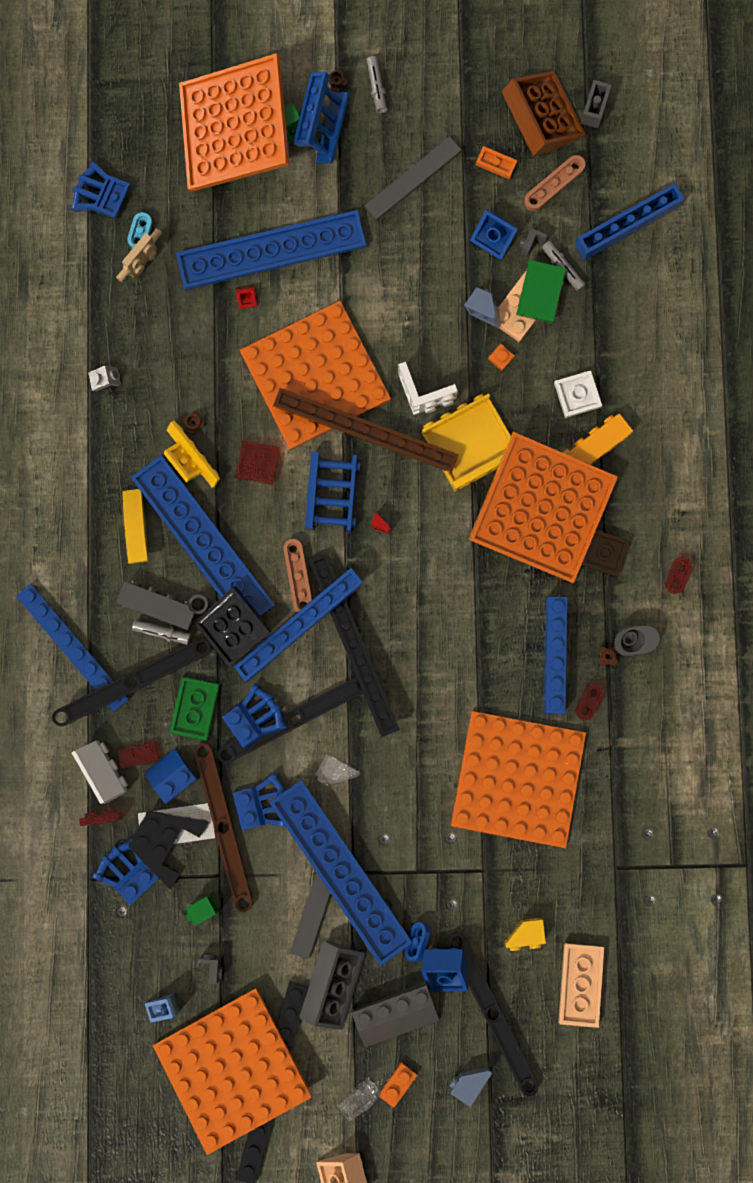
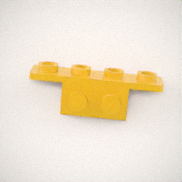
M173 420L170 422L167 432L175 440L176 444L166 449L163 454L186 483L201 474L212 488L215 487L220 480L217 471L208 464L206 457L197 450L194 442L184 433L183 428Z

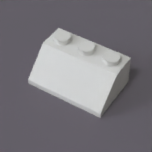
M94 741L73 751L72 755L100 804H104L127 792L126 787L128 784L123 776L120 777L116 771L118 766L113 759L110 760L107 753L109 750L104 742Z

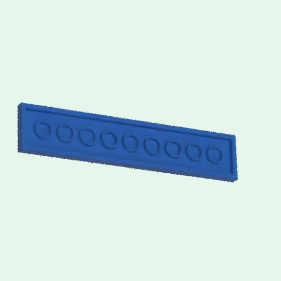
M358 210L177 252L176 257L184 289L189 290L366 248V242Z
M162 455L131 477L221 598L236 586L260 617L275 607L274 603Z
M300 780L269 802L378 964L380 966L412 944L406 932L303 781Z

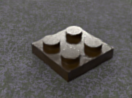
M596 530L581 566L617 578L629 540Z

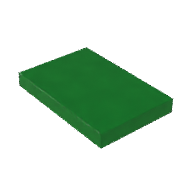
M529 260L516 315L553 324L566 268Z
M182 676L169 733L208 741L220 684Z

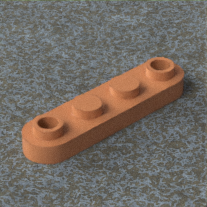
M578 155L567 159L526 194L524 200L525 207L530 211H537L583 173L585 160ZM577 165L578 169H574L572 166ZM535 200L537 203L531 204L530 201Z
M290 539L284 544L283 550L293 606L298 613L302 610L300 603L306 602L309 604L312 601L302 544L296 539ZM292 546L297 547V551L294 553L290 552Z

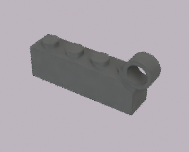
M132 580L130 583L124 581L116 601L121 606L187 631L191 630L196 614L202 615L209 609V602L202 595H194L189 602L184 600L183 603L176 601L177 597L170 594H166V596L159 595V590L148 587V590L141 588L142 584ZM197 599H203L205 602L204 608L200 611H196L193 608V603Z

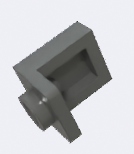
M531 228L527 237L523 236L519 245L522 248L521 255L528 256L534 240L545 244L548 235L541 229Z
M203 954V957L198 959V963L210 964L208 984H217L223 975V967H220V958L215 957V954Z

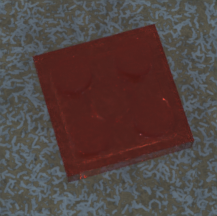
M242 440L235 478L273 485L280 447Z

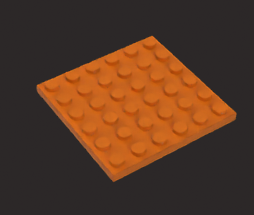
M277 53L179 83L187 187L189 191H197L290 165L280 56Z
M341 301L239 350L289 450L332 429L273 407L280 388L357 417L391 401Z
M512 432L468 540L574 583L618 477Z
M471 711L450 826L566 848L586 733Z
M258 988L253 989L153 1045L207 1155L313 1096Z

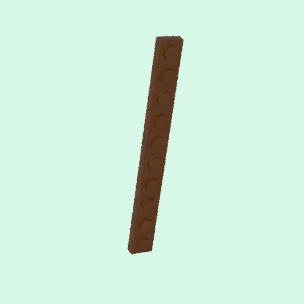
M282 388L279 389L273 407L449 473H452L459 455Z

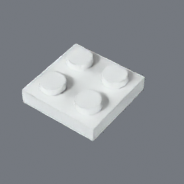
M591 370L554 381L565 418L602 407Z

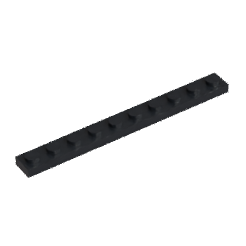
M326 553L308 560L321 593L337 580ZM344 600L330 612V615L382 738L400 729L348 604Z
M289 981L277 1027L291 1052L308 986ZM272 1120L248 1132L236 1180L256 1183Z

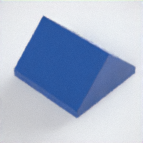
M486 209L470 241L502 260L516 239L519 228Z

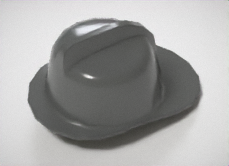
M626 625L615 635V649L623 656L651 652L659 644V632L652 626Z

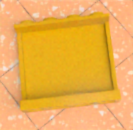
M489 393L485 396L480 394L473 399L474 402L468 405L464 403L457 407V411L454 413L447 412L440 417L441 420L435 423L431 421L423 426L422 435L427 443L459 454L452 473L443 470L455 492L498 469L511 436L490 401Z

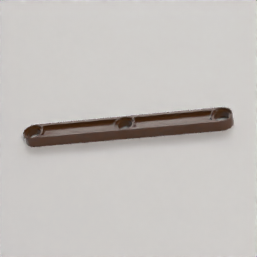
M201 743L195 747V758L234 905L239 912H247L253 905V899L212 747L209 744ZM202 746H206L209 749L208 756L204 758L198 754V750ZM222 821L227 822L229 825V830L226 833H222L218 829V825ZM240 898H247L249 900L248 908L243 909L239 907L238 902Z

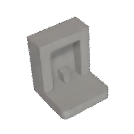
M102 366L88 373L92 391H99L111 385H121L117 367Z

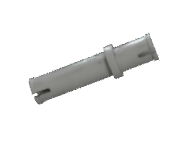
M371 56L366 59L372 86L371 97L374 98L376 113H384L387 111L386 91L382 85L378 57ZM373 71H375V73H376L377 81H375V77H374V72H373ZM377 89H379L380 99H378Z
M551 240L542 246V250L552 260L551 263L566 268L564 276L576 291L580 290L586 283L564 258L563 252L560 253Z
M138 619L134 620L132 631L167 639L168 642L174 641L188 645L191 639V633Z

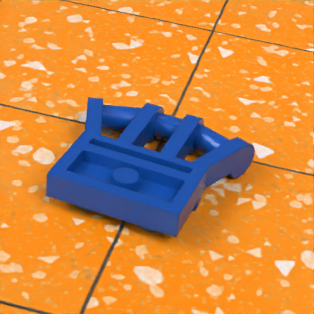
M92 161L89 164L90 167L82 175H79L77 179L78 184L72 190L74 196L71 210L74 212L96 211L99 214L117 219L131 185L107 175ZM96 172L105 182L101 183L90 177ZM85 185L101 189L99 195L84 190ZM81 196L96 202L95 204H81Z
M256 683L251 687L245 700L222 717L243 749L265 734L287 728L286 722L283 721L282 707L276 704L274 701L275 697L272 694L262 690ZM256 695L263 699L251 709H247ZM268 705L270 711L255 721L252 716ZM275 716V725L260 728L262 724Z
M277 772L256 787L233 792L242 831L265 824L285 827L280 820L266 819L265 814L274 812V809L272 807L263 809L261 802L262 800L277 797L287 790L279 780ZM271 782L278 790L277 792L262 796L259 794V791Z
M132 838L126 843L118 846L115 845L107 856L104 855L101 858L102 861L97 872H94L92 878L114 887L116 892L130 906L159 879L136 854L135 857L138 864L135 866L123 853L130 849L128 845ZM117 856L130 869L126 875L112 862ZM107 867L119 877V882L103 876Z

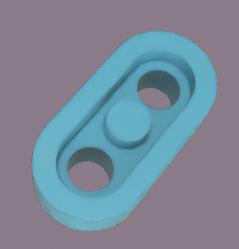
M138 213L133 218L127 238L132 249L136 245L135 241L137 239H141L145 233L150 235L153 222L147 213ZM142 222H146L145 226H140Z

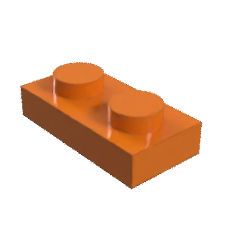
M484 146L476 161V166L509 180L517 164V160Z
M401 1062L378 1093V1096L394 1108L418 1074Z

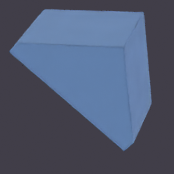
M174 993L145 1003L150 1022L171 1019L180 1012Z

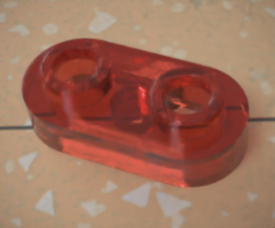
M678 557L672 562L665 581V588L669 593L679 594L685 589L692 569V563L688 558ZM678 564H682L684 570H679ZM673 581L677 583V588L672 587L671 583Z
M590 684L584 689L575 709L579 719L587 721L595 716L604 696L603 688L600 685ZM591 690L596 691L595 697L590 696ZM584 707L588 709V714L586 715L582 713V708Z

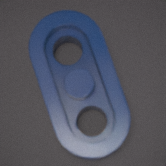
M416 922L411 928L409 938L412 944L405 948V956L409 961L419 962L423 959V953L426 950L431 933L430 927L426 923Z

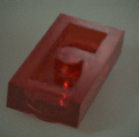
M156 742L117 750L121 769L160 761Z
M115 809L104 810V815L96 816V812L85 813L84 818H79L80 826L122 820L121 812L116 813Z

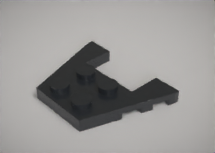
M147 811L128 846L169 889H172L180 873L162 863L181 829L200 838L208 821Z

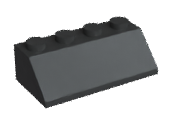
M323 941L299 1018L316 1027L342 1030L366 953L337 943Z
M426 982L352 1009L358 1033L365 1047L439 1021Z

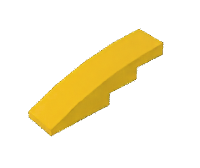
M139 489L122 491L128 563L149 562L143 494Z

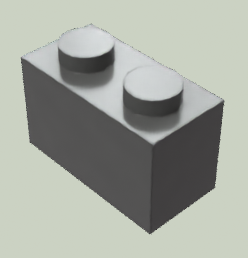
M593 80L581 124L595 128L599 127L611 84Z

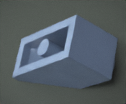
M476 287L465 303V308L470 315L500 328L499 311L493 293L488 289L482 290Z
M484 1067L460 1072L458 1077L454 1076L449 1083L451 1087L449 1089L450 1094L471 1107L492 1074L491 1069Z

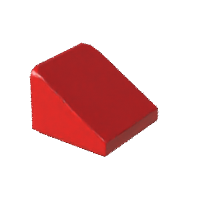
M254 285L236 288L239 309L257 306Z
M375 512L371 528L389 534L390 527Z

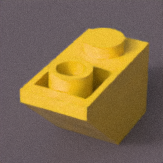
M543 919L521 920L505 940V947L510 948V951L522 950V946H529L530 949L541 948V944H546Z

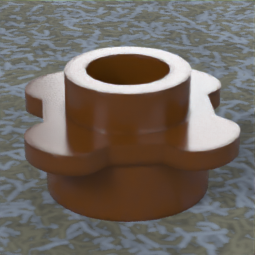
M335 70L329 74L328 82L331 85L332 91H337L339 87L347 85V79L344 78L341 70Z
M192 412V414L182 419V423L187 426V431L190 434H194L195 430L203 428L205 425L204 421L200 420L198 412Z
M615 647L599 648L600 659L598 662L601 666L605 664L615 666L618 663Z

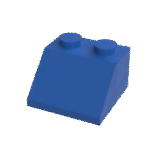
M176 749L172 750L145 772L153 789L165 804L170 803L199 779Z
M432 948L424 950L421 971L429 991H468L467 961L463 949Z

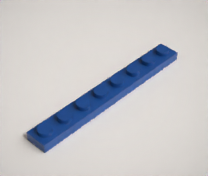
M350 568L235 665L234 668L244 681L248 682L361 587L364 582Z
M29 584L16 595L95 690L114 681L32 584ZM125 696L108 706L113 712H116L130 699Z

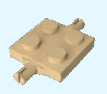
M156 228L150 236L145 233L122 261L123 269L116 276L120 282H123L128 274L133 278L136 275H140L144 271L146 263L154 259L157 254L155 241L162 234L159 229Z

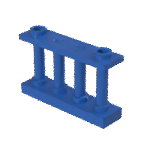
M327 72L310 73L293 142L297 147L312 146L318 151L316 159L318 164L333 163L350 95L348 92L334 93L327 86L330 77ZM325 95L331 99L329 108L323 104ZM321 112L327 117L325 126L319 122ZM316 130L322 134L321 143L314 139Z
M311 452L305 529L313 530L314 525L317 526V524L347 526V533H351V529L355 528L356 517H353L356 472H360V461H357V455H353L352 462L323 460V458H319V452ZM318 469L352 470L351 481L321 479V477H318ZM321 486L350 488L349 500L321 498L320 495H316L317 488ZM319 505L349 507L348 518L318 516V514H315V507H319Z

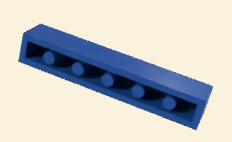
M674 183L577 237L575 247L585 261L680 208L684 197Z
M547 597L545 600L543 714H565L567 597Z

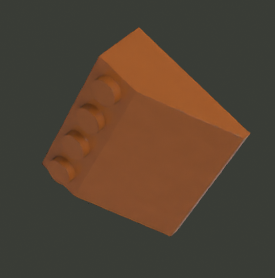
M555 71L513 78L501 91L533 156L551 152L586 135Z

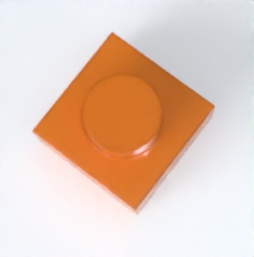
M500 344L488 357V360L503 371L514 359L515 355Z

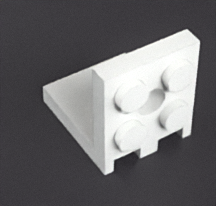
M406 362L398 364V375L413 415L422 412L430 413L441 405L447 407L454 404L458 392L455 384L419 397Z

